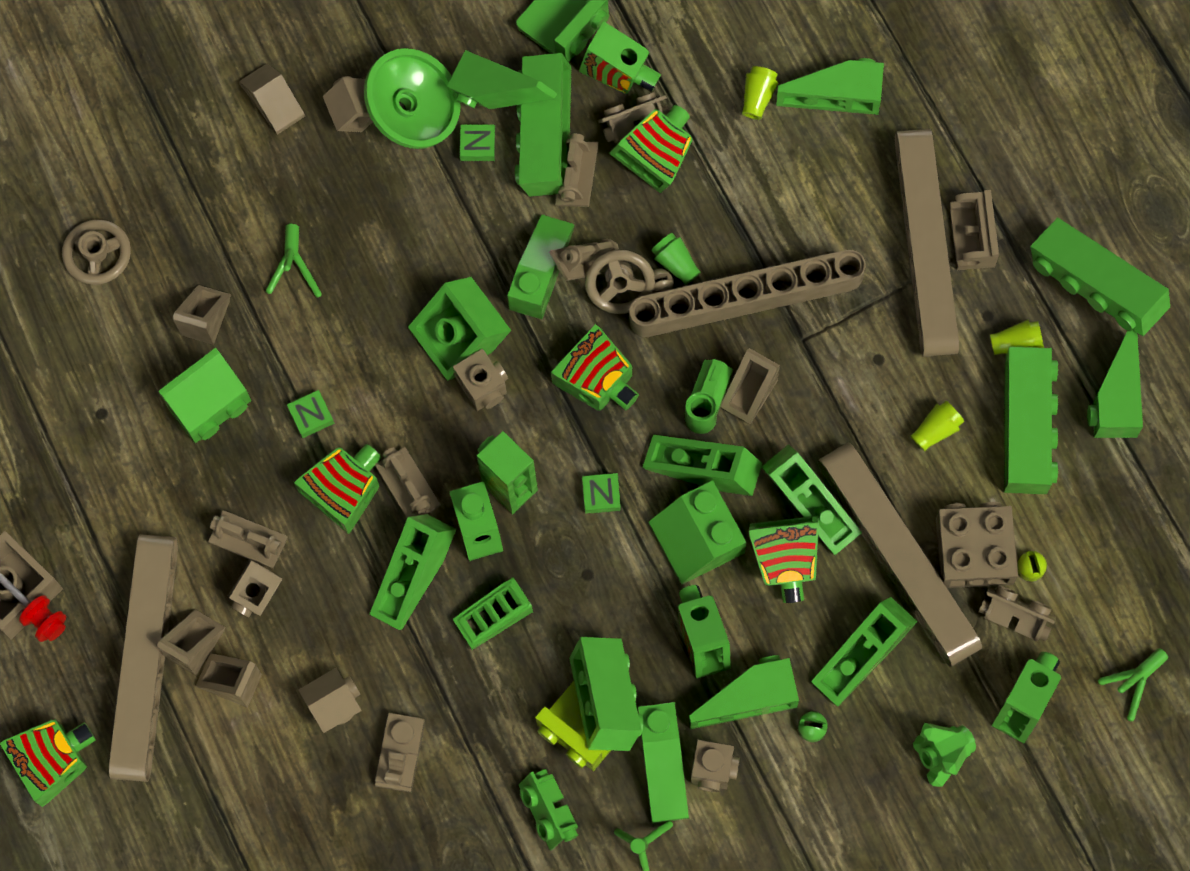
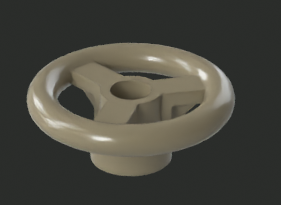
M90 220L76 226L66 237L62 248V260L68 273L76 280L90 285L108 283L117 278L127 267L131 255L130 241L126 233L116 224L106 220ZM92 230H104L115 237L105 240L101 233ZM74 245L79 248L82 256L88 260V273L81 271L75 265L72 257ZM100 247L98 252L90 253L92 248ZM120 248V257L114 267L100 274L101 261L106 258L107 253Z
M614 250L598 257L589 267L585 279L586 292L590 300L601 310L612 314L629 313L631 303L634 301L622 304L609 302L617 293L627 290L641 292L635 298L637 299L641 296L652 294L655 286V276L650 264L641 255L628 250ZM626 261L635 264L641 269L644 280H638L633 277L632 267ZM607 265L605 269L607 287L599 294L596 288V277L599 271ZM618 277L625 278L623 281L620 282L615 281V279Z

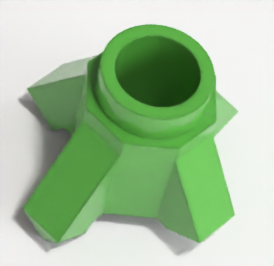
M924 722L920 736H917L913 742V747L919 753L922 764L927 769H930L927 774L929 783L932 786L942 787L951 774L957 775L963 762L975 751L976 743L972 733L965 726L957 728L952 726L948 728Z

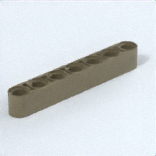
M930 128L896 131V159L922 357L958 354L959 337L932 131Z
M844 250L641 296L635 299L629 308L630 328L640 337H651L849 292L857 289L862 283L866 268L865 259L857 251ZM852 266L857 270V273L846 275L841 272L840 268ZM816 273L822 276L824 280L819 283H813L806 276ZM777 281H783L790 288L785 291H779L772 284ZM742 289H751L756 295L746 299L741 297L738 292ZM710 296H715L722 303L718 306H709L704 300ZM682 304L688 310L683 314H676L670 308L673 305ZM641 312H649L654 318L651 321L642 322L636 316Z
M848 442L817 460L824 478L850 518L861 530V535L944 662L949 667H952L981 650L982 644L975 630L854 446Z
M139 535L137 540L109 760L110 779L148 782L150 779L165 656L158 649L157 645L168 634L178 555L177 537Z

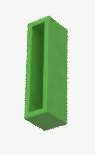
M562 53L522 57V70L518 72L539 80L555 91L557 95L554 100L517 105V116L521 125L520 133L516 134V148L518 153H520V161L515 166L516 183L522 187L529 197L559 194V188L564 184L566 167H569L567 161L569 149L566 146V140L570 139L571 65Z
M1058 217L1030 246L1033 266L1040 274L1046 277L1052 276L1069 293L1074 295L1078 293L1087 299L1088 303L1100 313L1105 311L1113 316L1117 323L1127 331L1134 330L1141 336H1144L1170 308L1168 288Z
M1009 347L1005 356L1004 493L1047 494L1052 483H1057L1058 463L1052 462V449H1057L1058 429L1052 428V415H1057L1058 395L1052 394V381H1057L1058 361L1052 360V348Z

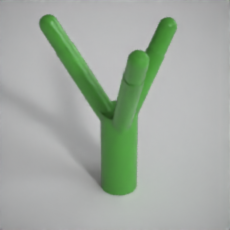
M296 224L285 226L284 256L271 278L266 292L268 294L273 292L284 270L289 271L294 260L314 295L320 297L321 291L298 253L299 226Z
M1160 648L1156 649L1137 668L1098 679L1100 685L1127 679L1118 687L1119 693H1124L1137 682L1127 716L1128 721H1134L1147 678L1168 659L1166 652Z
M667 821L644 838H635L619 828L614 830V834L631 844V850L639 856L642 871H649L646 855L648 844L672 828L673 823Z

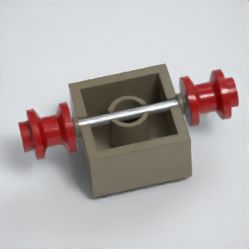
M4 531L0 535V630L12 640L25 626L33 624L37 628L35 638L38 641L55 640L66 628L64 624L66 615L62 611L52 613L48 606L50 601L63 588L25 549Z

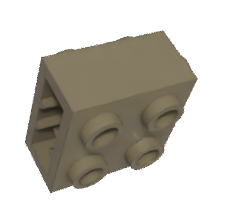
M986 502L981 504L979 508H966L965 504L956 503L946 505L944 509H939L936 517L940 577L946 588L1014 585L1018 577L1012 506H1002L1000 502Z

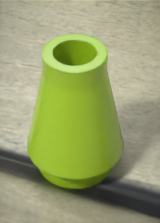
M759 66L751 67L750 73H747L745 78L742 115L755 120L762 119L763 112L779 84L776 81L778 74L775 71Z
M1028 319L1001 332L990 334L994 355L1006 354L1009 347L1044 348L1038 321L1029 322Z
M944 401L941 405L936 404L918 429L910 436L925 452L929 447L960 431L959 426L964 423V419L948 401Z

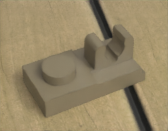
M388 713L375 787L412 793L425 719Z

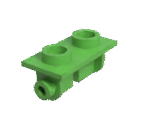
M546 769L536 774L534 772L529 773L519 784L522 802L527 808H530L536 820V829L539 837L546 841L551 851L563 840L568 842L578 836L576 832L578 825L567 804L556 809L553 803L564 798L553 774L549 775Z

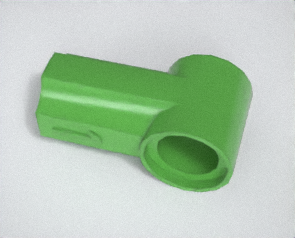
M715 359L704 360L692 394L686 401L685 422L687 427L694 433H708L716 425L717 414L733 374V369L724 362ZM702 408L708 410L710 414L701 418L695 416L692 412Z

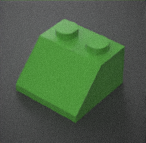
M472 277L444 283L408 326L447 381L455 378L454 365L481 349L489 355L511 331Z
M216 348L159 390L170 413L194 443L201 439L207 440L219 430L220 424L228 418L233 419L241 415L247 409V404L251 402L247 390Z
M713 480L680 496L649 521V525L681 585L745 554L746 541Z

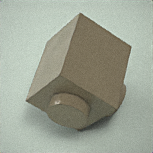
M350 76L339 78L333 83V87L323 95L337 131L363 132L373 123L364 100L365 79L352 78Z
M483 349L453 366L456 380L477 411L483 407L486 409L492 408L503 400V395L507 393L505 381L508 380V376L498 361L492 363Z
M337 668L332 669L298 690L323 733L337 725L348 722L355 714L362 711L355 700L356 697L361 695L350 676L343 679Z
M698 740L691 784L698 785V789L708 792H719L720 789L727 790L729 779L736 780L740 760L738 757H733L734 746Z

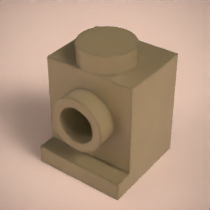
M249 559L228 595V598L234 601L231 608L247 617H250L252 612L261 616L282 578ZM255 583L259 586V592L256 596L251 597L246 594L248 584Z

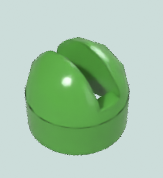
M815 711L805 713L798 723L800 736L808 742L820 741L826 735L828 729L826 718L821 713ZM810 721L815 723H821L823 724L822 729L813 726H804V722Z

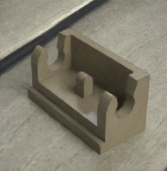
M991 190L956 195V201L950 202L949 210L957 270L995 267L999 257Z

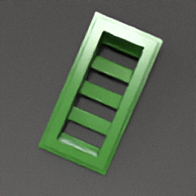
M512 577L453 618V621L471 650L533 613V609L516 580ZM509 594L518 606L514 610L511 609L504 598ZM496 602L499 603L506 614L501 619L492 606ZM483 610H486L494 623L489 628L479 614ZM472 617L482 631L477 636L467 622Z

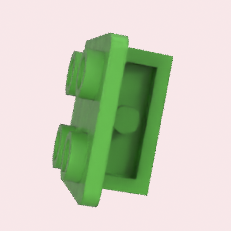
M534 0L517 19V29L550 54L562 53L569 62L585 48L588 40L598 31L602 22L608 21V0Z

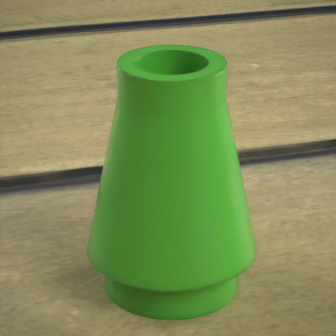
M673 233L663 238L651 250L656 256L654 260L680 279L685 286L701 273L681 237L676 238Z

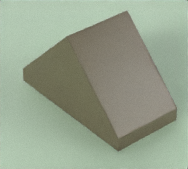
M266 63L239 81L241 87L277 135L305 117L303 110L282 74Z
M198 285L174 312L173 320L181 336L214 345L229 305L231 294Z
M749 348L720 407L751 424L778 381L780 365Z
M195 609L158 642L157 647L165 658L196 676L224 633L225 627Z
M210 653L196 687L248 708L262 674L256 664L251 661Z

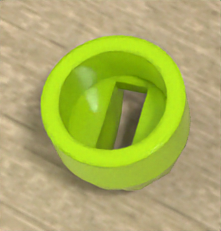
M1037 551L1024 553L1017 562L1019 576L1030 582L1041 579L1047 569V562L1044 556ZM1029 557L1034 558L1038 572L1033 573Z

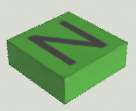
M461 125V161H495V125Z
M319 390L287 404L302 438L335 424Z
M618 473L582 476L585 514L621 511Z

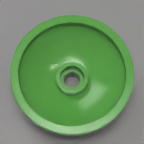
M404 48L384 54L372 65L364 84V100L371 120L383 135L401 146L424 149L437 145L452 133L460 115V102L456 100L458 94L447 87L452 77L451 74L437 59L420 50ZM399 102L405 105L406 110L402 109Z

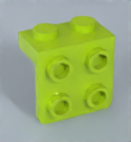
M574 681L550 709L544 707L535 717L537 726L540 727L537 732L550 744L555 745L558 742L568 750L565 755L580 768L586 765L594 772L611 751L588 750Z

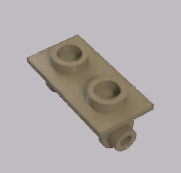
M655 92L636 98L637 105L625 110L623 104L604 110L606 117L597 121L598 123L606 122L608 128L603 129L607 142L614 140L617 143L635 128L634 121L639 120L641 122L654 109L659 110L666 116L670 110L667 105L662 107L660 104L661 100L667 98L666 95L656 97Z
M573 133L570 139L566 140V146L569 149L567 158L569 167H566L564 184L559 188L555 205L589 207L598 142H585L583 135Z
M604 239L600 243L592 242L582 245H570L565 248L551 250L549 253L565 280L570 281L585 278L589 267L598 257L607 252L619 250V247L613 240ZM605 265L597 275L605 274V269L607 265Z
M393 447L382 454L384 459L378 462L375 467L406 518L428 514L441 506L406 447L399 451H396Z
M223 510L220 517L215 516L211 522L210 529L213 532L208 543L274 569L288 536Z
M998 585L997 589L988 588L986 595L993 598L991 602L986 599L982 602L979 612L985 615L984 619L1008 628L1014 616L1019 618L1014 630L1015 632L1037 642L1039 639L1047 640L1051 628L1045 626L1046 622L1054 624L1056 621V615L1050 613L1051 607L1036 600H1032L1030 604L1017 599V592Z

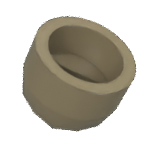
M662 268L654 269L655 280L663 277L667 278V280L656 282L652 294L672 290V275Z

